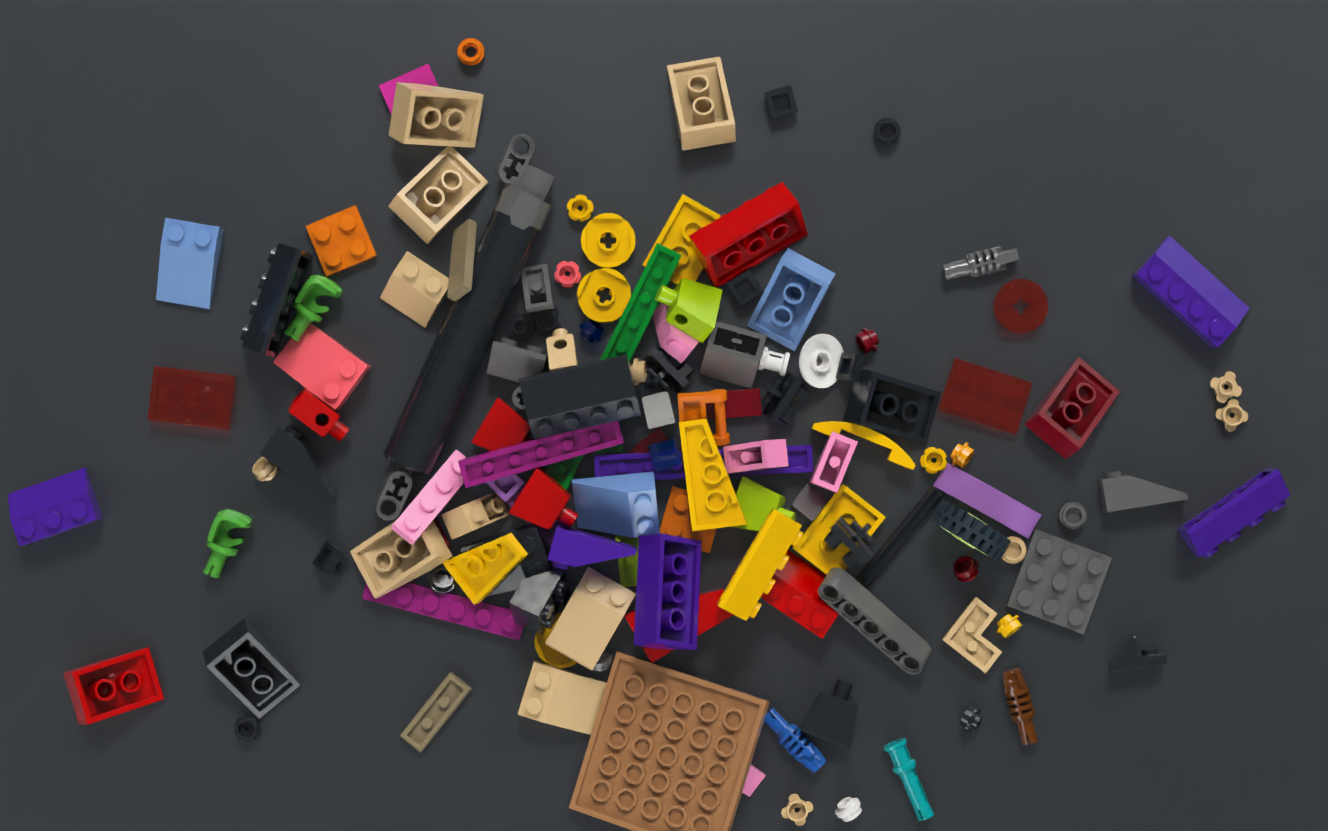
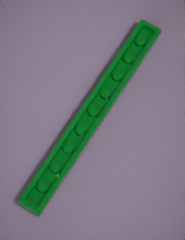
M659 243L656 244L600 360L627 354L628 361L630 362L659 301L655 300L656 294L661 285L667 287L682 256L681 254ZM584 455L549 464L546 472L567 490Z

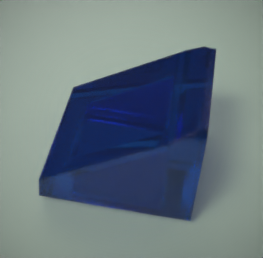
M675 439L648 446L655 472L682 465Z

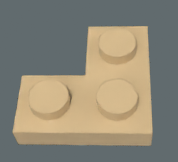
M974 597L942 640L984 673L990 669L1002 653V651L981 636L997 613L977 597Z

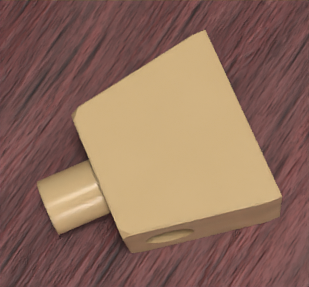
M566 329L554 330L552 337L546 339L550 371L577 366L578 358L573 335L568 334Z

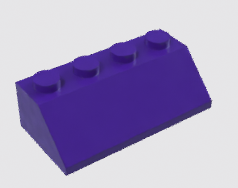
M1170 235L1166 237L1132 275L1212 349L1218 348L1226 340L1250 309Z
M1266 468L1177 530L1195 556L1207 558L1219 550L1217 545L1226 540L1229 543L1241 535L1239 530L1247 525L1253 527L1264 519L1262 516L1270 509L1272 512H1275L1286 504L1285 499L1291 495L1277 468Z
M661 533L639 536L634 646L654 649L697 650L702 541Z

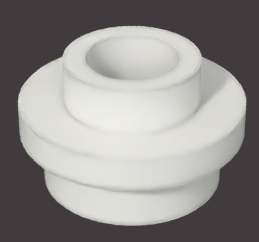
M846 797L837 804L838 808L835 814L838 818H842L844 822L851 821L862 812L861 802L858 798Z

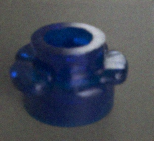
M587 318L583 324H579L582 330L580 335L591 343L594 340H602L601 336L605 330L596 321Z

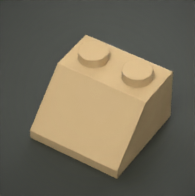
M407 251L392 273L380 298L426 328L448 295L449 278Z

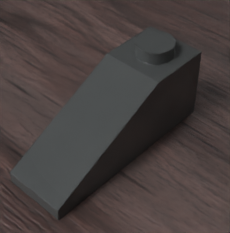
M1121 471L1105 473L1104 479H1098L1103 512L1188 500V494L1133 476H1122Z

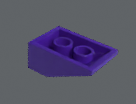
M557 525L548 560L553 561L552 566L568 570L569 566L577 567L636 555L637 548L634 545Z

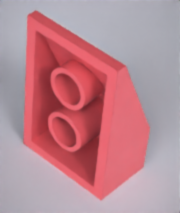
M311 322L300 338V341L298 342L290 338L273 361L279 368L335 410H340L371 367Z

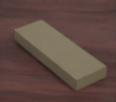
M468 219L453 230L447 298L453 301H457L472 290L477 222Z
M450 672L401 733L400 737L421 753L472 688L453 672Z

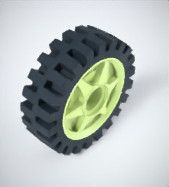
M944 499L940 501L929 519L951 533L958 540L999 562L1011 540L983 521Z

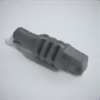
M997 246L970 253L965 256V259L944 264L942 268L946 280L966 275L978 277L1006 270V263L1019 260L1017 249L1002 251V247Z

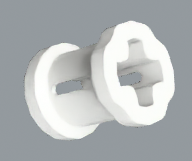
M764 346L758 370L768 369L779 372L780 376H785L790 353L781 354L773 352Z

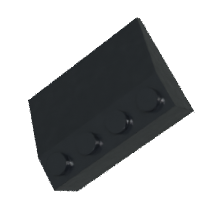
M278 243L277 248L273 247L268 257V263H271L267 274L263 273L258 287L262 289L259 299L253 300L249 314L253 316L250 324H245L240 339L243 340V347L266 356L277 357L285 335L284 332L287 329L294 309V300L301 290L312 259L311 254Z

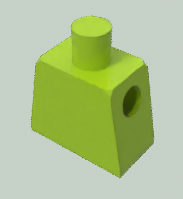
M684 278L680 280L674 290L661 285L655 300L668 305L665 319L669 324L703 343L715 328L722 290Z
M742 476L736 496L747 525L731 527L759 532L772 508L795 521L796 512L784 509L786 497L753 479Z

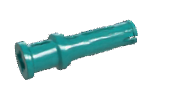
M900 738L886 744L883 748L885 752L889 753L893 762V772L899 775L918 821L926 820L934 816V812L914 769L916 761L910 757L905 745L907 740L906 738Z

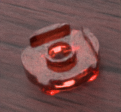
M1015 279L1007 282L999 289L993 300L995 319L1002 327L1012 333L1022 334L1033 331L1044 322L1048 312L1047 296L1041 286L1027 279ZM1019 298L1023 299V303L1028 304V308L1024 309V314H1019L1017 309H1013V304H1016Z

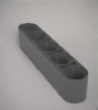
M838 567L831 568L818 588V594L822 600L902 670L909 674H919L931 654L930 645L849 573Z

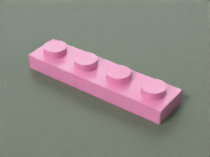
M458 450L454 451L391 527L394 532L411 545L416 542L464 484L458 460L467 457Z

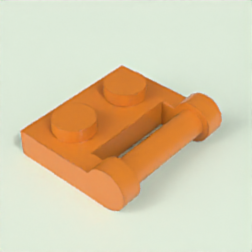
M715 389L708 392L678 393L679 422L707 419L706 403H714L716 433L713 437L717 446L729 444L730 434L727 433L725 413L727 391L725 389Z

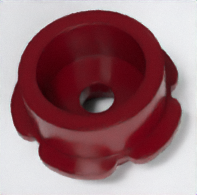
M862 328L861 332L855 335L859 349L864 354L872 351L876 352V345L879 344L876 333L873 330L868 331L866 328Z
M963 556L955 562L953 566L954 574L961 582L971 581L979 572V563L969 556Z

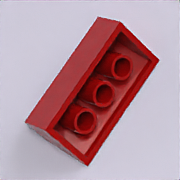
M781 182L774 187H770L757 197L744 202L731 212L722 215L707 226L699 228L696 232L689 235L694 253L713 287L718 288L804 238L808 233L799 202L785 184Z
M787 550L788 561L782 571L776 569L772 576V579L776 580L768 595L763 592L760 598L823 639L839 615L818 594V588L826 575ZM738 566L736 567V569H735L734 572L732 573L731 578L733 577V575H734L735 571L737 570Z

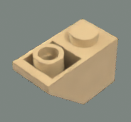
M493 492L442 514V518L453 540L508 516L509 513L503 499L496 492Z

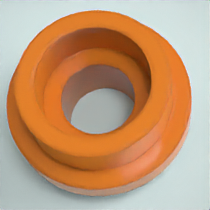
M468 38L459 44L457 54L462 63L474 66L482 61L485 50L480 41ZM475 48V56L468 57L466 55L467 49Z

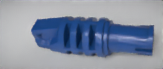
M774 707L766 714L764 722L778 735V742L798 762L813 773L820 769L826 762V759L815 744L795 724H789Z

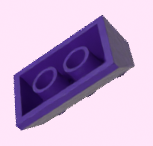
M86 467L8 494L10 521L19 546L29 545L103 519Z

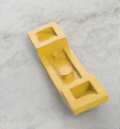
M836 421L814 423L811 429L828 436L831 435L832 431L840 434L842 429L890 449L886 460L911 470L915 468L914 462L901 447L886 436L870 428Z

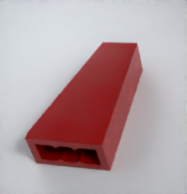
M723 588L699 594L697 636L734 615L717 605L724 592ZM635 610L624 615L633 632L635 628ZM643 647L651 663L675 650Z

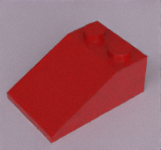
M149 647L63 673L79 725H89L164 699Z

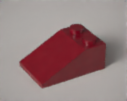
M1078 357L1038 404L1024 425L1062 457L1067 459L1081 449L1120 391Z

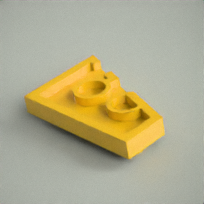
M510 533L448 559L442 564L475 605L480 603L528 553L514 535Z

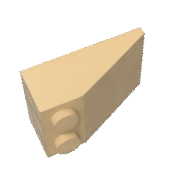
M714 57L667 65L682 151L736 142L735 120L721 58Z
M397 82L388 136L403 144L475 148L484 95L431 85Z
M447 146L394 197L388 207L428 244L487 185L488 181L452 146Z
M394 521L350 551L374 598H379L431 571L452 557L434 521L431 522L413 545L391 529L395 523Z
M588 567L545 644L586 668L593 670L636 593Z
M535 660L517 715L591 735L607 682Z

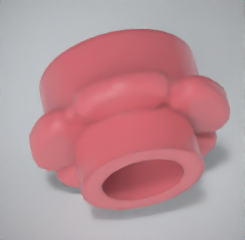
M573 261L560 262L556 267L557 271L554 272L555 280L566 288L572 287L574 283H578L581 279L579 266ZM567 271L570 272L569 277L565 276Z

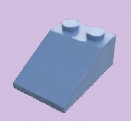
M165 218L160 246L156 300L205 309L211 308L224 229L217 226Z
M788 248L781 257L747 326L795 351L836 273Z
M654 472L572 480L575 511L579 514L577 517V528L631 538L660 534Z

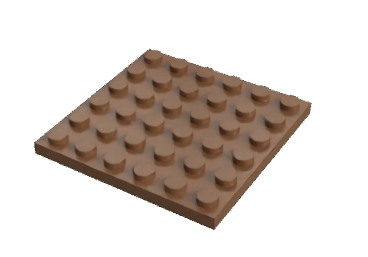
M616 651L569 808L632 831H730L770 701Z

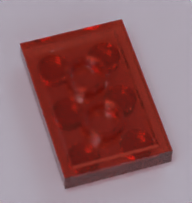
M954 358L938 410L1016 435L1033 383Z
M154 366L147 420L230 430L237 376Z

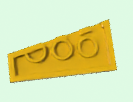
M707 419L679 422L692 531L747 525Z

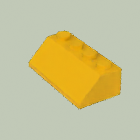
M772 508L717 605L747 621L749 616L754 619L762 605L758 602L762 593L764 592L768 595L776 581L772 579L776 569L782 571L789 559V556L786 555L790 545L795 547L803 535V532L799 530L802 525Z

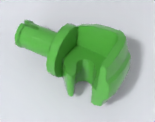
M322 275L309 277L294 300L293 307L296 308L298 313L284 333L299 342L310 322L317 321L320 323L322 317L318 314L331 310L329 307L320 306L318 303L319 298L327 296L339 298L343 293L341 287Z
M231 509L221 510L216 514L206 543L212 552L203 573L206 575L210 573L211 577L214 578L220 577L227 556H236L238 549L233 546L239 545L245 540V537L232 536L231 530L234 528L248 529L253 522L249 516Z

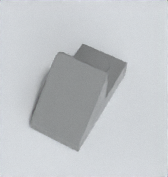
M661 392L642 398L648 429L675 423L668 392Z

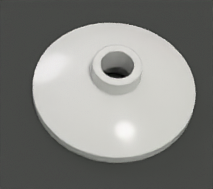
M816 334L809 338L802 347L799 357L800 372L804 380L813 387L827 388L838 380L836 379L841 354L844 352L841 344L835 337L829 334Z

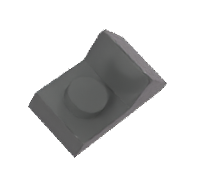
M547 264L524 267L521 271L526 312L554 308Z
M808 483L803 487L787 508V510L796 512L795 521L802 525L799 529L800 531L804 532L809 524L815 520L828 499Z

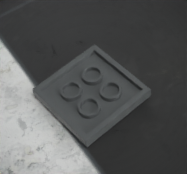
M1034 529L1006 605L1084 634L1112 557Z

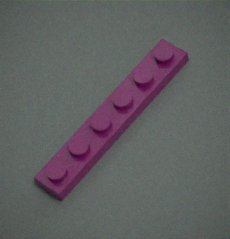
M614 421L524 441L458 460L465 488L623 444L624 441L619 423Z
M411 582L379 598H374L366 583L362 599L516 640L521 639L524 627L514 622L511 609L482 601L474 605L467 597L452 593L438 594L430 587Z

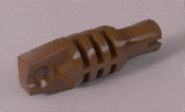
M1020 668L1006 670L1003 672L1005 696L1011 719L1017 723L1021 744L1027 745L1029 741L1030 744L1038 742L1032 720L1035 711Z

